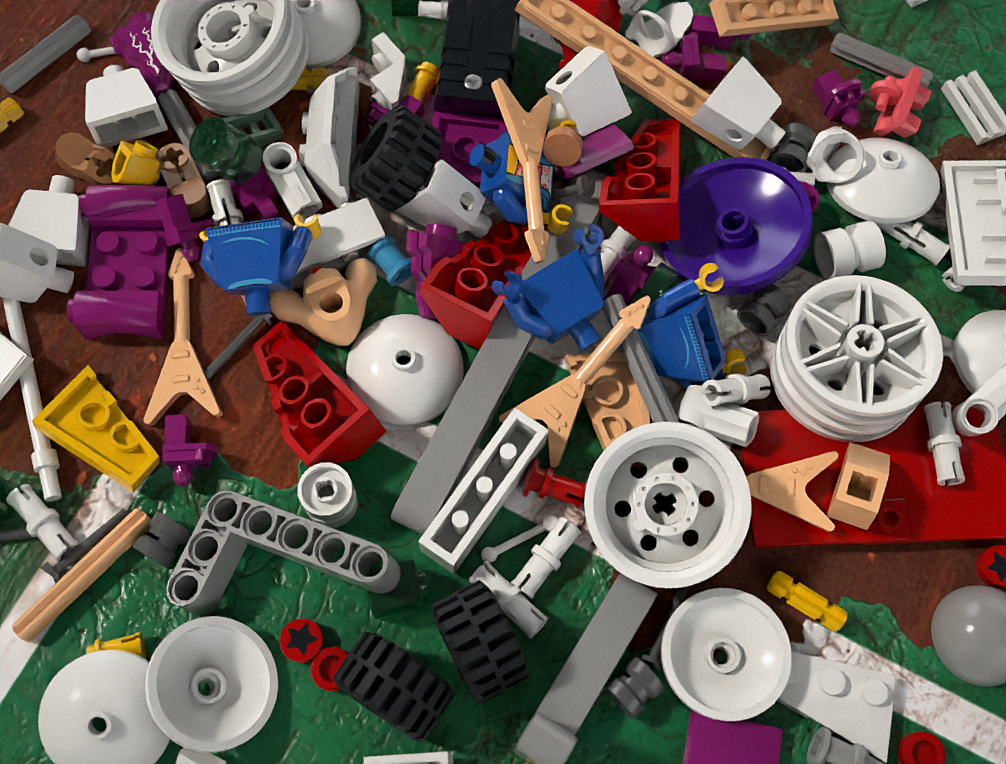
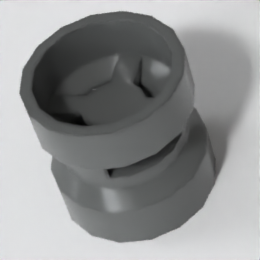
M801 123L786 124L782 127L786 133L779 141L780 145L775 147L770 160L774 164L785 167L789 172H805L808 153L817 137L813 129Z
M772 284L766 288L754 291L753 300L745 302L738 310L737 316L743 326L752 333L763 337L768 336L776 326L775 320L783 317L792 306L791 300L783 290Z
M157 511L150 521V530L146 535L138 538L133 548L169 569L176 559L175 551L179 545L186 544L192 532Z
M637 657L633 658L625 666V676L622 675L620 678L614 677L604 686L610 698L631 719H635L643 711V704L646 702V698L655 699L665 690L664 685L656 674Z

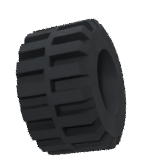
M398 105L381 117L362 143L351 167L350 187L388 211L397 210L417 193L429 176L439 155L442 133L405 106Z
M477 580L432 603L433 619L465 686L475 701L483 704L528 680V665L519 642L497 599L487 585Z
M364 632L333 676L336 685L342 691L414 741L425 742L455 696L450 685L431 668L395 643L377 633Z

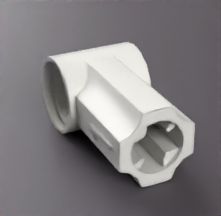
M277 142L268 146L263 153V162L267 175L277 189L293 220L297 214H302L304 220L315 215L323 207V204L301 167L295 149L284 142ZM280 163L290 164L284 169L275 168Z
M1006 364L966 401L957 405L953 410V425L955 430L961 435L971 437L988 433L995 428L998 421L1006 414ZM969 407L978 409L983 416V422L979 428L970 425L966 419V412Z
M698 385L688 386L675 413L679 423L695 426L714 437L743 447H747L749 443H752L760 419L758 412L732 403L709 406L703 401L701 393H711V390H701L702 386Z

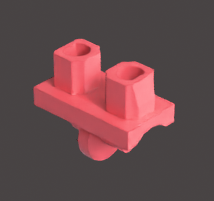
M914 66L910 69L907 77L895 79L892 76H887L885 80L873 83L869 91V97L876 103L875 108L881 111L874 133L883 137L893 131L899 136L907 138L919 130L922 120L911 113L910 109L916 112L924 107L929 100L931 91L920 84L923 71Z

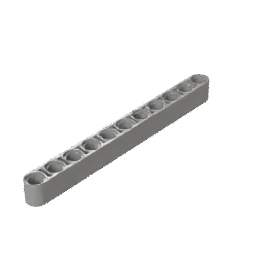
M588 169L575 175L570 186L576 185L577 178L580 176H587L590 180H594L595 192L593 196L587 199L581 198L579 194L563 197L560 204L569 206L573 213L570 219L559 220L569 222L570 226L561 235H555L548 227L545 231L549 233L550 237L545 261L536 264L531 255L521 274L522 280L527 279L575 249L581 253L583 246L575 243L573 233L576 229H582L585 232L586 241L590 237L589 225H596L602 214L599 210L601 183L606 175L593 169ZM505 305L392 511V520L421 535L425 533L456 489L536 338L515 326Z

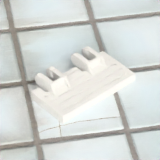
M1006 160L943 161L940 172L955 285L1006 286Z

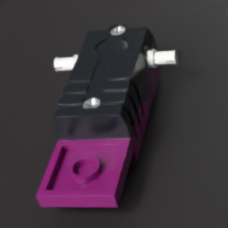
M420 0L418 8L419 17L424 16L446 21L433 102L432 126L442 133L441 147L435 163L440 160L445 161L480 189L482 170L470 164L469 157L471 151L477 144L486 146L499 139L501 134L507 132V127L491 84L498 78H501L512 92L520 29H524V31L526 29H543L515 11L520 0H448V2L441 1V3Z

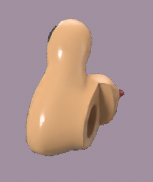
M357 258L347 265L344 274L345 280L339 271L334 268L325 269L321 266H316L313 268L312 273L304 280V297L301 298L298 292L290 288L275 291L270 296L271 312L279 320L300 325L328 343L337 346H349L356 339L361 329L368 296L377 282V268L367 258Z

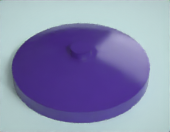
M749 157L727 158L711 162L694 170L680 180V240L659 243L661 251L670 269L682 281H686L689 278L695 281L699 278V270L703 265L707 263L717 264L718 269L715 272L709 273L705 280L713 282L717 278L723 277L724 284L718 291L711 292L703 289L702 291L719 295H739L758 291L786 276L804 256L811 240L813 228L810 200L806 190L797 178L786 169L772 162Z

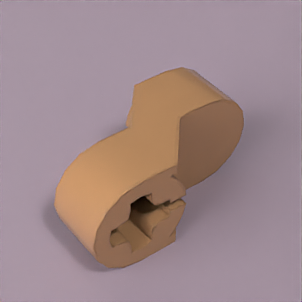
M70 132L59 137L56 142L55 157L57 163L72 176L84 179L90 185H119L113 182L111 177L115 154L106 147L93 144L79 133Z
M172 143L162 147L157 152L156 158L160 161L159 169L170 189L171 195L183 193L190 218L202 217L210 210L212 205L211 199L188 148L180 143Z

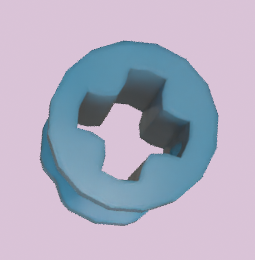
M389 235L386 238H381L371 246L367 253V258L370 262L377 263L387 274L386 279L391 286L403 283L412 275L411 258H406L400 251L394 236Z

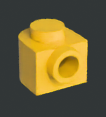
M121 140L112 165V181L121 185L155 186L160 177V161L156 158L158 149L138 140L135 144Z

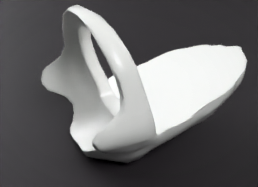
M688 2L672 3L661 8L656 14L647 10H639L633 15L625 36L628 39L636 40L639 47L653 57H662L667 52H670L687 32L692 22L693 10ZM644 16L652 18L646 23L643 21Z
M834 126L821 131L817 135L808 153L806 163L819 182H847L854 178L862 169L865 159L864 149L860 141L853 134L842 129L840 126ZM841 142L851 145L857 154L856 165L847 173H837L828 165Z

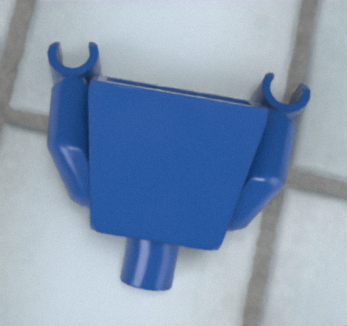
M593 224L589 225L591 236L588 241H586L584 230L576 229L573 233L575 243L583 246L581 253L575 249L525 280H522V277L517 273L505 271L504 274L508 279L507 289L501 281H494L492 283L493 292L506 297L504 304L518 329L537 338H545L551 344L570 334L581 352L601 340L600 335L590 321L604 307V273L601 253L597 249L603 242L604 233L599 226Z

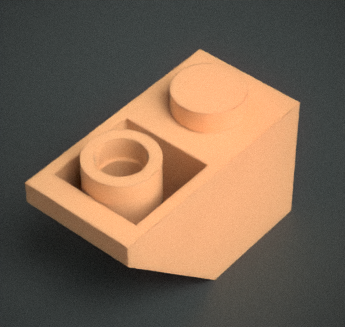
M850 442L826 516L868 530L880 508L889 477L890 455Z

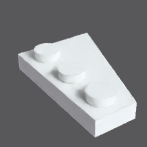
M792 652L789 680L777 701L803 717L810 718L829 729L833 735L841 740L864 746L869 756L876 758L880 762L887 763L896 675Z

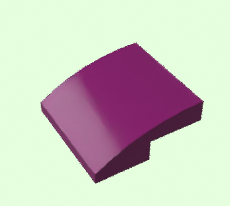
M611 123L588 135L581 136L583 147L578 161L566 167L554 165L553 171L554 174L565 178L573 177L633 150V143L620 128Z
M691 710L683 764H779L783 729L745 720L719 721Z

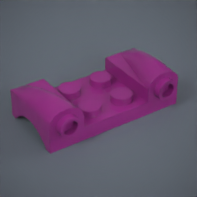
M89 185L86 194L80 195V213L83 217L87 218L92 227L86 289L85 291L77 290L74 299L68 300L67 317L69 322L74 323L75 328L85 339H94L98 336L112 333H131L152 338H164L171 246H167L163 236L164 227L156 201L172 196L168 186Z

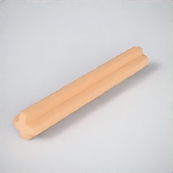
M134 509L12 624L11 628L14 633L23 641H32L125 553L140 536L151 528V518L141 509Z

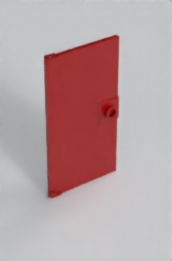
M951 405V413L957 405ZM917 406L904 423L890 434L872 441L854 443L890 455L889 477L880 508L868 530L828 517L835 525V528L832 532H827L751 496L750 525L753 548L1006 539V459L998 424L988 433L971 437L961 435L955 430L956 435L960 436L962 446L958 449L965 481L961 484L947 486L946 480V485L941 486L937 483L933 452H930L927 447V440L930 439L924 412L925 406ZM969 407L966 412V419L970 425L979 428L983 422V416L978 409ZM787 410L756 411L759 413L760 419L754 439L747 447L740 446L745 475L748 476L755 472L835 451L838 453V459L808 482L805 487L807 496L827 515L850 442L828 439L808 430L798 423Z

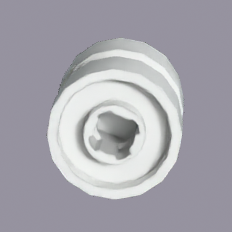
M871 220L849 225L845 230L837 228L817 233L814 238L815 261L819 272L826 280L852 275L856 269L860 272L880 268L885 262L886 247L884 238L879 227Z
M318 463L302 474L298 483V497L308 516L314 522L330 528H337L346 524L354 516L358 507V496L348 473L341 466L333 463Z

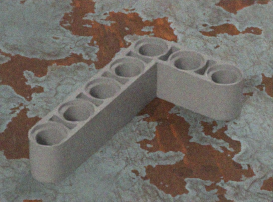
M222 491L214 495L208 502L168 581L166 592L169 601L194 615L203 616L209 614L219 604L248 544L374 593L382 594L394 589L400 580L401 570L397 561L377 544L232 491ZM237 509L234 517L228 521L230 514ZM269 522H272L270 529L262 534L263 528ZM308 534L305 544L297 548L300 538ZM218 547L216 554L209 559L211 552ZM345 547L342 558L337 562H332L336 551ZM383 561L381 571L377 575L369 577L371 567L375 563ZM198 586L196 594L190 599L192 590Z
M622 573L618 575L512 750L514 753L530 764L565 763L578 739L575 737L576 732L658 593L642 583L626 577Z

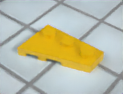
M89 365L32 420L36 430L132 493L160 463L159 455L132 420H128L118 407L111 393L106 391L97 380L96 374Z

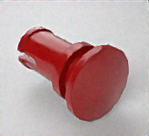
M535 458L525 473L522 484V496L527 497L531 490L537 493L538 498L543 499L544 496H547L578 509L582 503L580 498L583 499L585 495L586 483H580L553 473L554 469L548 466L545 470L538 467L540 460Z

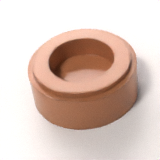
M565 126L555 127L546 135L543 144L544 156L556 166L566 167L573 165L580 158L583 147L582 138L572 128Z

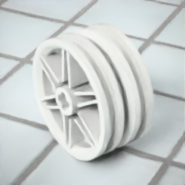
M160 0L154 12L151 26L152 45L157 58L200 106L219 115L252 114L276 103L296 84L304 71L309 56L310 40L308 29L291 0ZM197 43L202 44L199 49H195Z
M849 275L835 277L810 288L793 307L773 348L770 362L771 380L775 393L783 407L798 423L808 430L825 438L841 442L872 441L890 434L904 423L934 386L943 363L942 340L938 328L928 311L918 300L900 287L868 276ZM809 347H816L820 352L811 355ZM873 386L880 387L883 394L873 395Z
M655 422L636 427L624 433L603 451L590 472L586 484L584 508L587 526L596 547L617 571L636 582L648 586L680 588L712 577L733 559L740 549L749 528L751 494L746 475L740 463L728 447L719 439L689 424ZM683 457L687 460L688 469L684 473H677L673 469L672 463L675 458ZM641 462L646 466L647 472L644 477L635 478L632 476L630 468L633 463ZM708 490L713 494L714 502L711 506L704 507L700 504L699 495L702 491ZM657 493L662 496H672L673 502L669 505L673 509L670 513L654 511L652 506L657 502L653 498ZM626 501L629 503L631 511L628 516L619 517L616 515L614 506L617 502ZM692 529L697 532L698 541L696 544L688 546L683 542L682 537L685 531ZM645 535H652L656 539V547L651 551L642 549L640 545L641 538Z

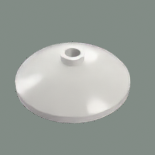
M291 0L303 18L309 33L310 48L305 68H320L335 63L354 47L361 31V15L356 0Z
M887 138L859 140L864 149L865 157L859 173L847 182H826L828 191L833 199L846 211L868 221L886 224L903 223L921 217L934 205L940 190V179L935 167L920 151L906 143ZM847 144L837 150L828 163L830 168L837 173L850 172L857 162L855 149Z
M1006 310L986 311L974 316L962 327L955 339L953 348L954 364L960 379L972 394L1006 364Z
M412 314L389 316L366 328L354 342L348 355L346 367L349 388L372 411L376 418L385 424L405 427L429 422L445 412L463 381L464 372L462 354L453 336L447 334L445 329L437 322ZM400 356L411 358L410 362L406 365H400L396 362Z
M714 588L691 596L671 615L664 629L661 641L662 666L672 690L689 708L711 719L739 721L757 716L777 701L789 680L792 652L789 637L781 620L763 601L741 590ZM716 649H721L725 652L727 656L725 664H718L714 660L713 653Z
M201 617L177 627L158 645L151 657L146 673V699L156 724L175 743L198 752L226 751L251 739L269 719L278 692L277 668L269 648L251 628L226 617ZM199 682L208 684L210 688L208 696H204L199 692Z
M100 650L77 658L66 665L53 678L42 698L38 722L42 744L54 764H154L161 757L171 739L158 727L148 707L145 692L148 660L128 651ZM94 717H102L106 721L107 728L105 731L95 729L93 726Z

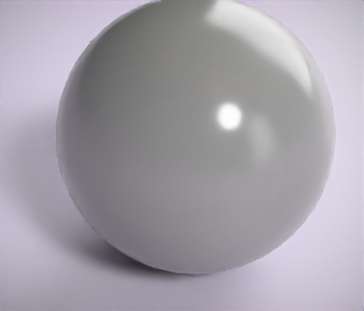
M982 585L966 586L950 592L940 601L932 618V640L939 658L955 676L970 684L983 687L1005 684L1006 593L1002 590Z

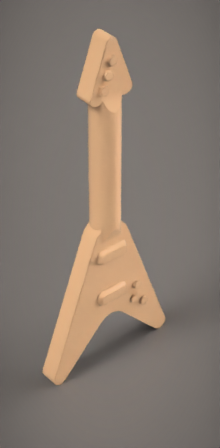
M498 78L492 82L491 86L518 160L522 165L529 229L524 235L533 260L538 264L545 261L550 237L549 233L544 231L538 164L541 159L552 97L548 94L541 98L528 113L521 107L505 82Z
M182 248L176 250L168 272V277L173 281L174 342L170 346L144 417V423L150 427L154 426L182 395H189L216 418L222 416L221 408L204 373L198 355L190 343L189 279L194 278L195 274L189 261L183 258L181 254Z
M644 296L619 312L622 318L574 375L564 378L515 406L516 409L533 420L540 419L547 424L551 467H558L561 463L587 390L588 382L634 328L637 330L641 329L651 302L649 296ZM514 408L501 414L499 421L504 423Z
M832 451L749 474L746 478L752 497L827 532H832L835 525L807 496L805 487L808 482L838 459V453ZM647 470L640 471L638 473L639 478L644 477ZM675 470L677 473H684V472H685V471H681V470Z

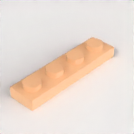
M712 0L709 3L720 37L824 26L832 24L839 18L833 0Z

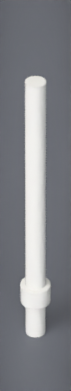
M2 298L11 341L32 357L20 301ZM32 362L19 380L34 447V453L31 454L34 472L40 475L45 501L51 502L62 498L56 471L60 464L57 450L51 448L50 438L36 430L33 426L32 420L43 410Z

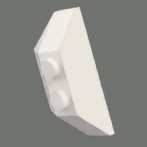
M348 67L328 76L310 97L309 112H303L302 131L303 134L307 135L306 144H300L301 167H306L309 181L337 209L343 203L351 201L353 196V188L349 185V178L356 153L360 97L357 67Z

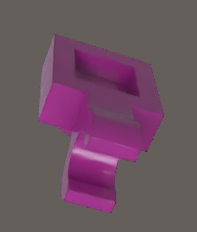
M260 163L227 179L230 181L231 190L246 215L257 210L262 220L279 218L277 215L278 210L273 201L280 197Z

